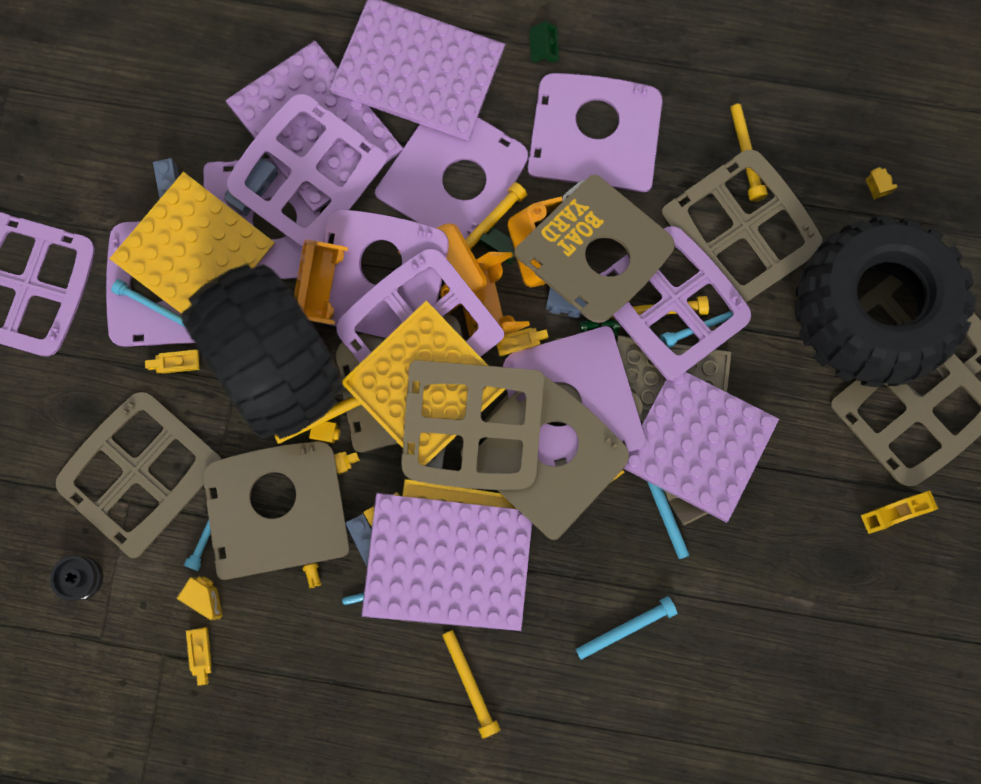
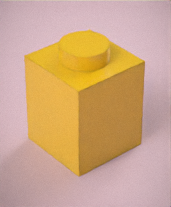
M324 422L311 428L309 438L312 441L335 445V440H339L340 429H338L336 423Z

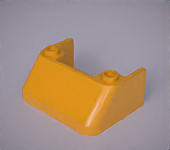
M562 196L533 203L508 220L507 228L514 252L515 248L536 228L535 223L544 220L547 213L553 212L562 203ZM517 259L522 280L526 286L537 287L546 284L535 272ZM534 259L530 262L537 269L541 267V265Z
M446 223L436 227V229L442 230L449 240L446 259L473 293L477 295L486 287L487 280L458 226L453 223ZM447 284L441 288V298L450 291ZM458 304V305L455 306L452 310H450L447 314H451L453 311H455L456 309H458V308H459L460 306H462L463 304Z
M305 239L301 252L294 297L310 321L334 325L335 321L330 319L334 313V307H331L329 302L335 265L343 261L344 251H348V247Z
M488 252L476 259L487 280L486 287L476 296L503 329L504 335L513 333L529 326L530 323L529 321L515 322L512 316H503L495 282L500 280L503 274L501 263L512 257L513 254L512 252ZM462 305L469 337H471L478 330L479 326Z

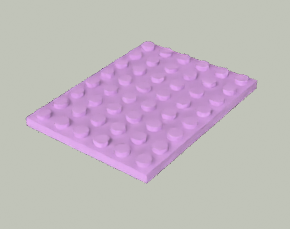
M367 0L330 87V92L469 141L505 44L381 0Z
M316 41L226 100L227 105L254 139L293 96L306 94L364 136L373 145L384 151L387 155V162L395 158L403 150L368 105L330 92V87L338 68ZM315 108L313 111L320 118L324 115L318 108ZM302 112L288 124L276 140L297 156L304 157L326 128L307 113ZM339 138L319 161L316 169L334 184L343 187L362 156ZM362 143L360 146V148L367 153L371 150V148L364 143ZM265 152L287 179L291 174V169L269 152ZM309 182L302 183L296 191L314 214L331 202L327 195Z
M376 494L361 616L521 631L532 522L518 509Z

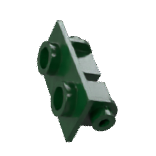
M616 319L600 323L586 320L579 321L580 333L607 326L612 329L614 337L619 336V322Z

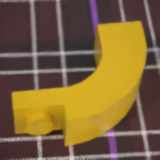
M929 490L861 515L868 534L904 520L935 511L938 507Z

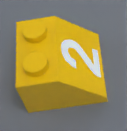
M198 576V578H190L177 599L210 620L221 619L223 616L218 590L213 586L214 582L207 577L202 578Z

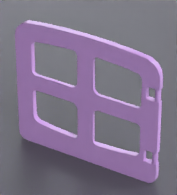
M298 94L293 96L256 136L228 176L227 187L233 197L303 247L305 239L324 242L328 217L334 211L350 210L386 164L387 155L332 112L321 106L312 97L306 94ZM315 108L324 113L321 118L313 113ZM305 112L323 125L326 130L304 157H299L279 143L276 138L295 117ZM339 138L362 156L343 187L337 186L316 169L319 161ZM362 143L371 148L368 153L360 148ZM265 152H269L291 169L290 176L270 201H265L245 186L251 171ZM304 182H309L331 199V203L307 228L300 227L281 212Z
M0 212V248L10 232L29 236L36 240L23 274L15 275L0 270V285L12 288L16 292L5 324L0 328V344L40 356L48 357L54 355L60 349L81 301L95 254L94 244L85 236ZM10 221L18 222L17 228L10 227ZM64 236L73 238L72 243L63 242ZM51 244H57L77 251L74 268L66 289L40 282L38 279ZM32 296H40L61 303L53 325L44 339L33 338L18 332Z
M666 227L664 230L673 237L674 246L698 268L699 272L681 286L674 287L658 270L649 281L661 294L662 299L641 315H638L628 302L613 316L667 380L673 381L743 329L750 321L751 311L726 276L688 235L677 227ZM629 255L624 256L600 275L607 276L612 271L617 275L622 274L628 268ZM707 284H711L733 314L729 320L714 331L706 326L687 303V299ZM670 311L676 312L699 339L697 344L682 355L674 354L649 328Z
M435 249L422 251L394 270L359 299L337 323L338 336L353 353L358 362L361 363L372 352L356 333V326L382 301H386L400 320L404 322L414 312L399 295L398 288L417 274L432 267L450 288L449 293L432 307L443 317L458 304H463L479 326L478 330L466 343L480 357L504 338V331L445 256ZM355 339L362 347L359 351H356L351 344Z

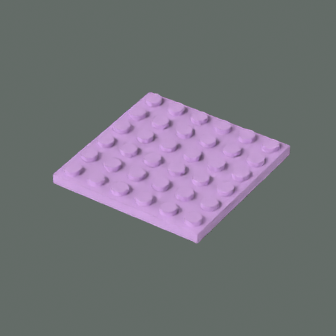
M685 372L673 381L666 379L642 424L646 444L639 450L628 452L629 460L624 469L727 523L779 419Z

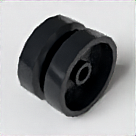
M69 556L63 558L55 564L50 575L52 590L58 597L64 600H85L91 598L99 591L103 583L102 568L97 561L89 557Z

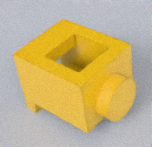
M881 167L872 170L866 179L874 199L889 195L897 188V184H892L890 174L887 173L886 169H881Z

